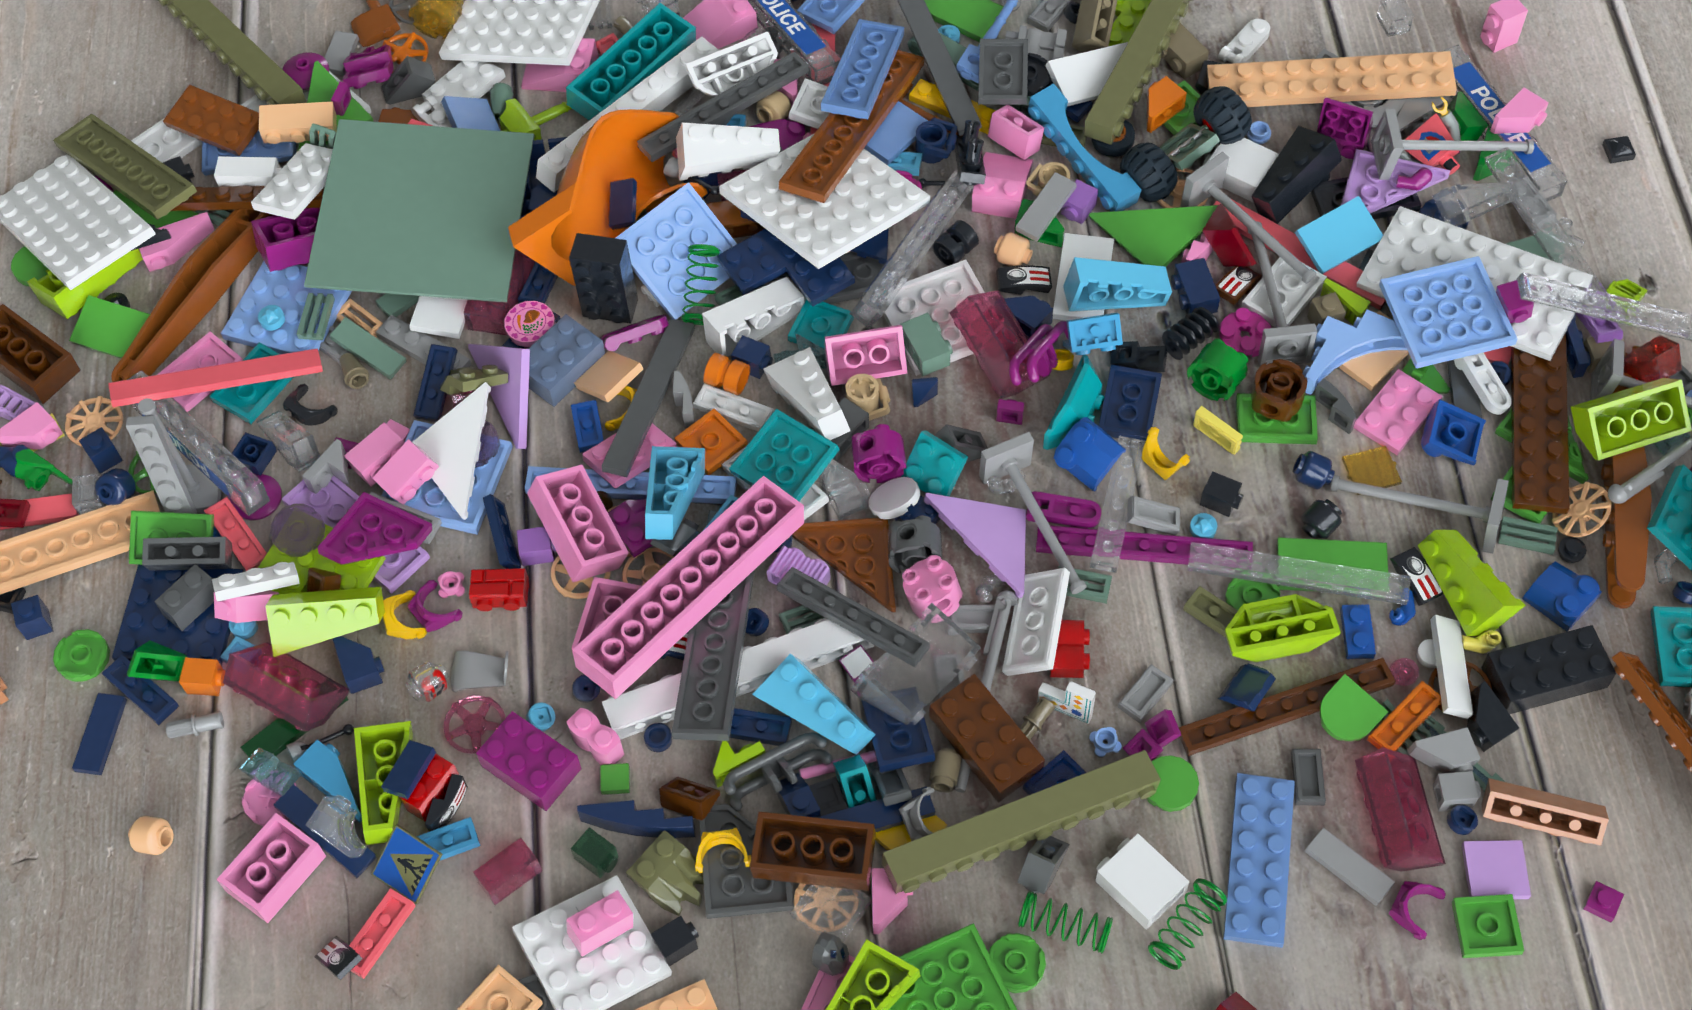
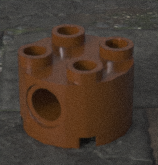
M1283 359L1273 360V363L1267 364L1266 362L1262 364L1256 371L1251 393L1252 409L1267 418L1287 422L1292 416L1296 415L1302 407L1308 382L1307 378L1302 374L1303 370L1300 366Z

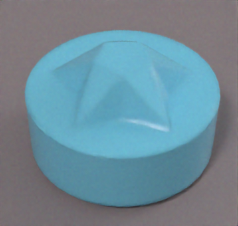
M944 25L938 29L939 33L959 43L960 31L957 27Z
M268 305L261 309L258 314V320L264 329L272 331L284 324L285 315L279 306Z
M1200 513L1192 518L1190 533L1193 537L1212 539L1215 536L1217 521L1213 516L1207 513Z
M229 621V629L234 637L238 636L245 640L251 638L257 632L258 622L235 623Z
M536 703L528 710L526 721L544 732L554 724L555 712L546 703Z

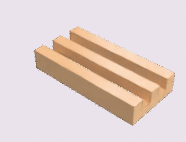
M351 298L342 305L336 317V320L340 323L345 318L341 315L343 313L374 337H377L376 331L383 324ZM351 307L362 317L368 320L371 324H373L374 327L371 328L370 326H368L360 318L351 313L348 310V308Z

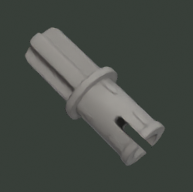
M220 711L201 716L192 714L191 718L168 722L166 724V733L168 738L171 739L191 734L199 736L200 732L224 728L223 716Z

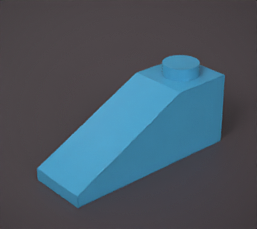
M316 740L294 763L295 768L304 779L360 823L362 821L361 810L344 766L338 758L340 752L330 743L325 746L319 740Z

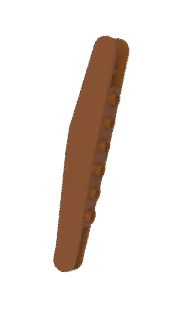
M254 209L234 210L193 252L174 276L130 347L114 367L111 375L112 382L148 377L157 370L215 306L258 252L251 221L274 216L273 214L260 213V211Z
M1623 372V375L1633 378L1628 373ZM1618 385L1613 393L1629 388ZM1639 447L1604 459L1601 479L1604 480L1603 488L1607 492L1611 485H1622L1648 467L1645 447ZM1650 485L1622 504H1616L1611 501V512L1604 523L1603 547H1605L1606 594L1608 601L1620 609L1628 608L1634 603L1636 591L1640 590L1645 582L1649 538L1647 526L1650 522L1652 503ZM1601 495L1602 502H1606L1604 495ZM1604 509V510H1603L1602 519H1603V517H1604V515H1605L1607 509Z

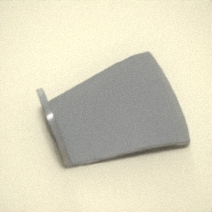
M456 651L451 670L452 691L506 686L508 651L505 653V658L471 651Z

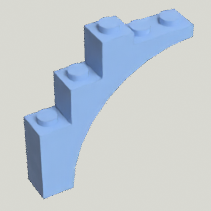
M1367 309L1363 317H1357L1354 325L1351 326L1327 316L1323 325L1319 323L1316 327L1317 335L1313 348L1315 351L1311 359L1314 362L1311 367L1307 365L1302 373L1308 381L1305 393L1312 395L1317 388V384L1323 378L1351 359L1380 351L1407 350L1394 318L1391 320Z

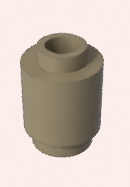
M942 748L941 751L935 752V761L932 762L929 777L931 788H934V790L948 793L952 792L953 787L957 785L962 758L957 754V751L950 748Z

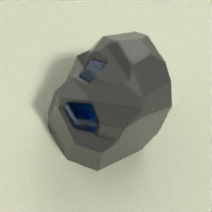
M824 931L820 934L814 946L812 963L818 970L831 976L841 974L849 962L847 945L841 941V938Z

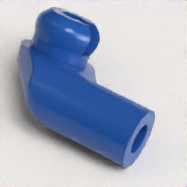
M1412 590L1399 592L1401 606L1395 611L1392 609L1389 613V618L1394 625H1405L1415 616L1416 609Z

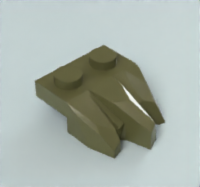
M484 365L482 369L472 367L451 370L450 375L445 376L440 390L453 395L476 390L485 382L490 387L508 383V373L499 369L496 365Z
M664 830L626 871V875L647 892L649 898L656 904L677 916L682 911L681 901L686 900L700 907L703 897L694 886L696 884L704 885L703 873L696 872V858L683 844Z

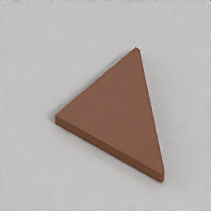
M878 517L804 523L792 534L794 539L889 611L896 612L893 572L888 562V519H880Z

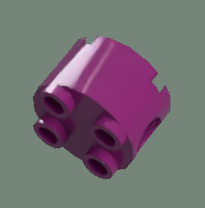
M879 424L874 429L856 433L852 436L854 474L858 479L870 483V479H876L877 483H885L904 474L906 458L904 440L901 434L890 430V427L886 424Z

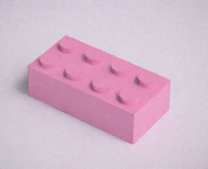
M583 465L535 477L527 495L572 582L619 569L629 552Z

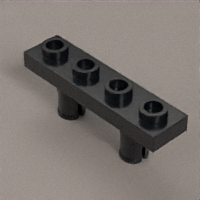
M966 120L963 136L957 135L955 155L959 180L967 185L975 186L985 183L986 173L982 156L984 141L978 138L981 123L974 120L972 127L971 120Z

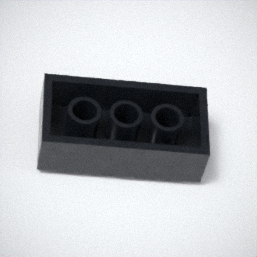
M577 233L569 260L583 317L592 320L602 319L614 323L631 324L638 302V295L627 240Z
M1593 625L1490 652L1487 654L1481 667L1490 680L1492 691L1509 714L1608 688L1616 675V671Z

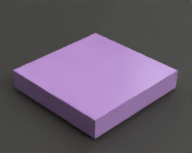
M1522 840L1464 841L1462 843L1469 897L1513 894V899H1529L1531 897Z

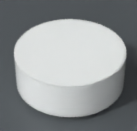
M1433 639L1421 642L1416 653L1418 661L1427 668L1437 667Z

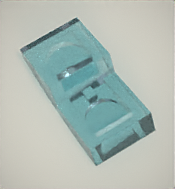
M258 748L240 768L249 777L281 796L301 776L296 768L281 762L274 754Z

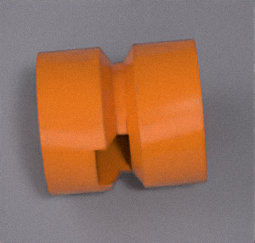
M715 352L706 365L703 378L704 383L717 388L723 385L724 391L740 395L749 379L750 365L738 360L731 362L727 356Z

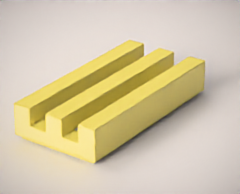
M1201 406L1195 413L1194 427L1235 455L1240 450L1243 435Z

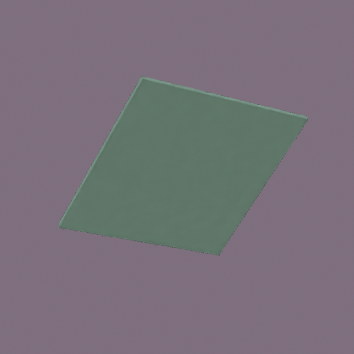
M339 119L304 286L307 288L507 302L516 250L513 247L508 227L521 219L534 134Z

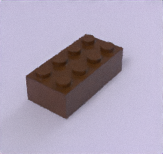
M2 304L0 305V373L44 404L81 370L71 353Z
M975 673L930 705V719L998 803L1043 770L1045 763L1043 756Z
M759 811L750 862L752 876L757 879L869 891L876 840L875 825Z

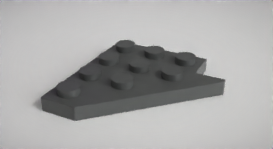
M728 804L713 805L706 818L699 820L700 836H702V832L707 833L737 828L744 842L747 855L752 856L756 826ZM719 844L706 852L702 864L707 919L794 910L793 882L753 878L750 867L745 866L744 855L734 845Z

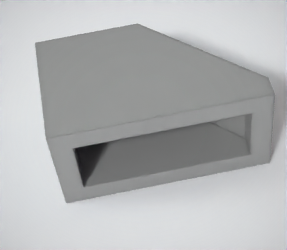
M1468 727L1415 741L1407 749L1409 756L1441 773L1473 771V766L1480 760Z

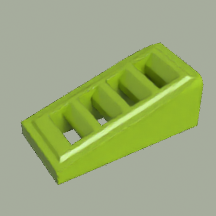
M1325 279L1320 296L1335 292L1346 311L1345 319L1354 325L1357 317L1362 318L1366 310H1369L1371 302L1332 280Z

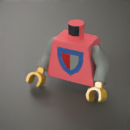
M1440 97L1444 102L1441 108H1436L1434 103H1431L1434 111L1440 113V115L1438 116L1435 113L1405 140L1461 141L1459 124L1451 110H1447L1448 104L1443 97ZM1403 150L1399 159L1438 168L1442 167V169L1450 170L1449 175L1455 173L1460 167V164L1453 158L1459 151Z

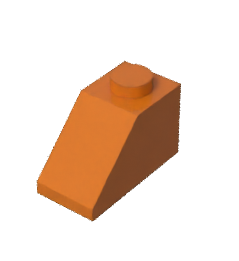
M1167 76L1160 81L1154 82L1148 89L1147 131L1149 133H1152L1185 108L1187 92Z

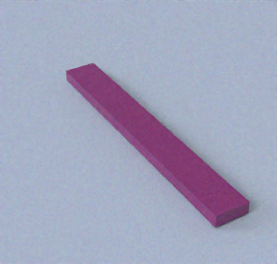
M1050 526L1066 555L1251 570L1253 565V542ZM1038 527L1036 552L1053 554Z

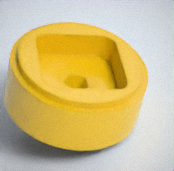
M1055 349L1058 365L1054 369L1059 371L1071 369L1074 363V355L1065 349Z

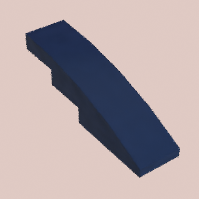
M634 800L577 805V812L581 822L608 831L658 838L665 830L674 838L696 837L692 816L666 819L663 808L637 810Z

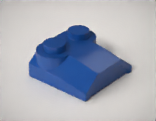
M1439 399L1434 403L1427 416L1421 439L1422 449L1431 457L1444 455L1474 466L1477 461L1476 456L1486 420Z
M1084 417L1067 433L1056 448L1053 459H1055L1059 467L1069 471L1092 491H1096L1097 486L1122 453H1125L1126 449L1092 420Z
M1555 561L1537 578L1522 599L1568 632L1600 597L1602 591L1598 582L1591 576H1579Z

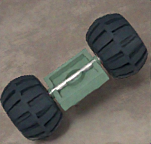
M1226 86L1213 87L1205 91L1198 98L1194 106L1193 113L1198 125L1190 123L1160 147L1149 142L1140 143L1131 147L1125 153L1120 162L1121 174L1127 172L1141 188L1140 197L1144 201L1150 203L1157 202L1171 194L1178 181L1175 167L1180 170L1189 168L1195 160L1203 154L1210 152L1216 144H1232L1241 141L1246 136L1251 127L1252 118L1245 102L1242 101V98L1235 91Z

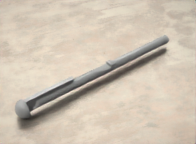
M1692 437L1622 485H1611L1608 489L1609 499L1613 503L1622 504L1665 474L1662 471L1663 469L1681 458L1689 449L1692 450Z
M1008 590L1000 592L996 598L983 652L984 656H988L981 682L989 692L1010 608L1017 604L1016 595ZM963 759L958 782L954 789L961 793L966 791L971 770Z

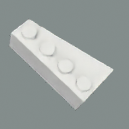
M682 123L676 136L679 181L687 180L688 177L692 176L705 177L710 173L721 171L722 173H728L733 169H751L769 158L778 156L780 152L779 131L772 128Z
M785 277L702 313L706 342L714 352L731 358V354L742 335L758 341L798 316L805 303L804 295Z
M810 347L764 368L772 389L777 394L779 393L788 405H791L801 418L807 420L809 425L818 434L828 440H832L850 432L844 414Z

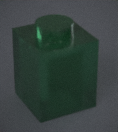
M590 827L571 847L574 859L599 878L605 873L611 872L618 862L617 858L619 856L616 847Z

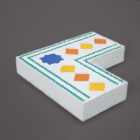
M1072 681L1069 682L1066 691L1047 683H1042L1038 690L1037 702L1043 697L1056 707L1054 710L1089 724L1093 715L1096 692Z

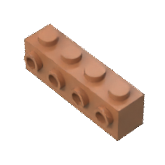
M1488 778L1481 804L1483 817L1490 820L1506 822L1525 829H1535L1554 836L1568 837L1582 843H1592L1600 846L1609 820L1606 807L1603 805Z

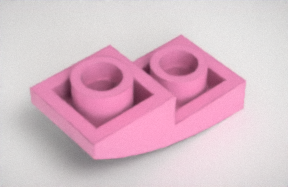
M1204 233L1201 235L1200 242L1193 240L1191 248L1185 249L1181 263L1205 258V261L1213 252V248Z

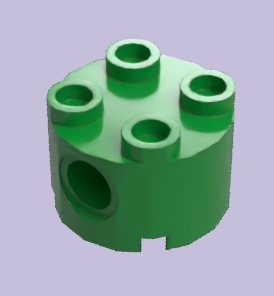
M1214 339L1202 348L1200 354L1187 369L1188 380L1190 377L1194 381L1192 383L1193 388L1202 396L1214 401L1224 398L1223 401H1225L1234 394L1236 387L1247 376V363L1249 360L1244 353L1237 352L1232 347L1226 345L1221 339Z

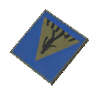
M396 825L371 875L402 896L413 901L414 904H418L443 854L400 825Z

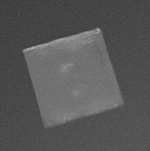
M811 885L790 915L819 936L825 931L836 935L844 942L872 903V898L860 890Z

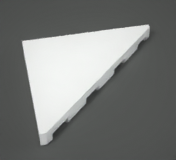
M486 382L413 441L414 444L419 446L439 465L432 479L464 520L468 518L469 498L472 496L475 480L474 470L479 458L480 437L488 408L486 406L488 393L491 391V387Z

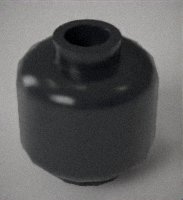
M1328 499L1325 501L1316 500L1301 516L1304 523L1302 529L1313 539L1316 536L1327 539L1342 523L1340 517L1342 512Z

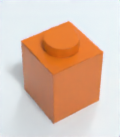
M185 657L179 683L186 694L219 696L221 686H224L226 683V671L216 659Z

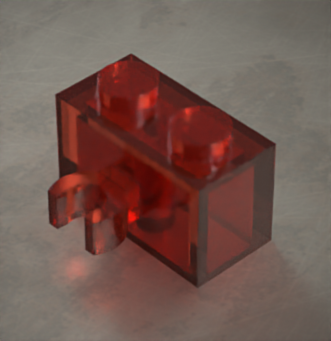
M1661 335L1653 338L1641 347L1633 346L1632 352L1629 354L1625 352L1623 372L1628 373L1634 379L1646 383L1661 378H1669L1682 370L1679 343Z

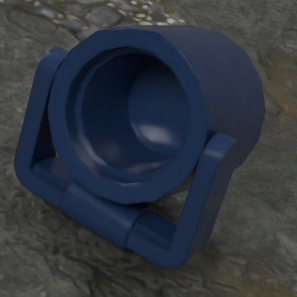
M932 118L931 121L923 122L917 127L916 153H922V162L934 164L949 158L951 151L955 149L958 138L956 135L957 126L955 124L938 118ZM947 130H948V131H951V133L948 135V138H947Z

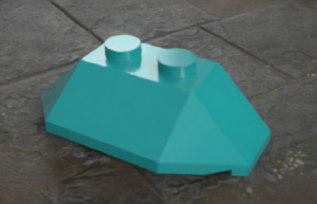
M1082 355L1044 434L1043 449L1050 450L1058 447L1070 429L1082 418L1088 417L1094 422L1095 416L1093 414L1095 409L1100 410L1105 397L1101 395L1102 382L1087 355Z

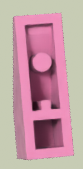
M205 212L158 228L161 230L167 229L171 239L139 249L149 272L177 262L215 229L208 213Z

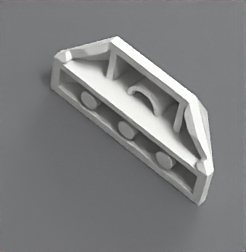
M765 32L685 65V68L694 87L714 98L773 64L778 52L769 32Z

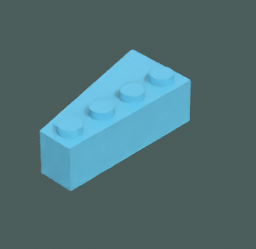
M1074 257L1063 285L1069 311L1166 306L1172 293L1167 270L1164 266Z
M652 446L645 510V539L673 540L705 474V448Z
M789 654L752 694L856 755L876 735L800 659L792 654Z

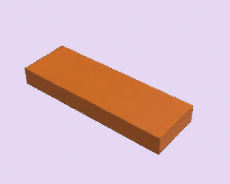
M1421 681L1368 736L1367 741L1390 758L1442 704L1441 695L1424 681Z

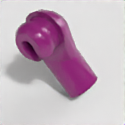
M1421 168L1412 177L1398 175L1396 188L1421 190L1431 181L1432 172L1428 168Z

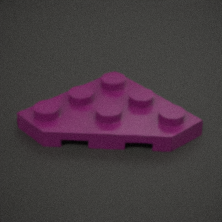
M363 492L317 547L318 554L342 565L418 549L431 533L432 523Z

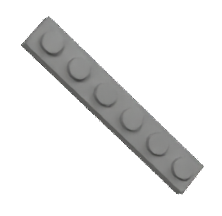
M155 415L127 417V430L165 512L198 514Z

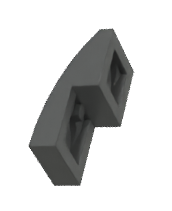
M1323 378L1317 384L1315 399L1331 410L1328 420L1350 434L1353 431L1357 418L1355 412L1343 394Z

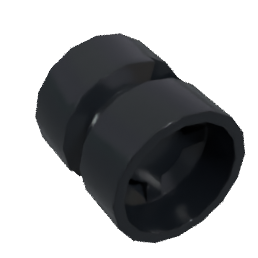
M957 220L946 230V233H942L932 243V249L941 262L950 266L958 263L964 258L965 254L973 250L979 244V238L969 224L965 221Z

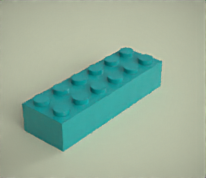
M659 3L566 87L567 105L590 121L696 41V27L662 3Z

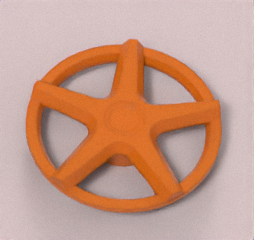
M415 32L399 34L383 41V45L390 46L393 52L392 60L398 64H401L407 56L412 58L423 56L421 60L423 62L428 57L429 49L426 41ZM408 38L402 46L393 43L397 40ZM416 39L421 42L425 50L411 49L414 40Z

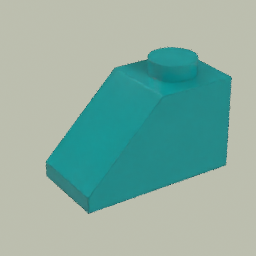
M860 754L833 763L838 784L848 808L876 801L867 765Z

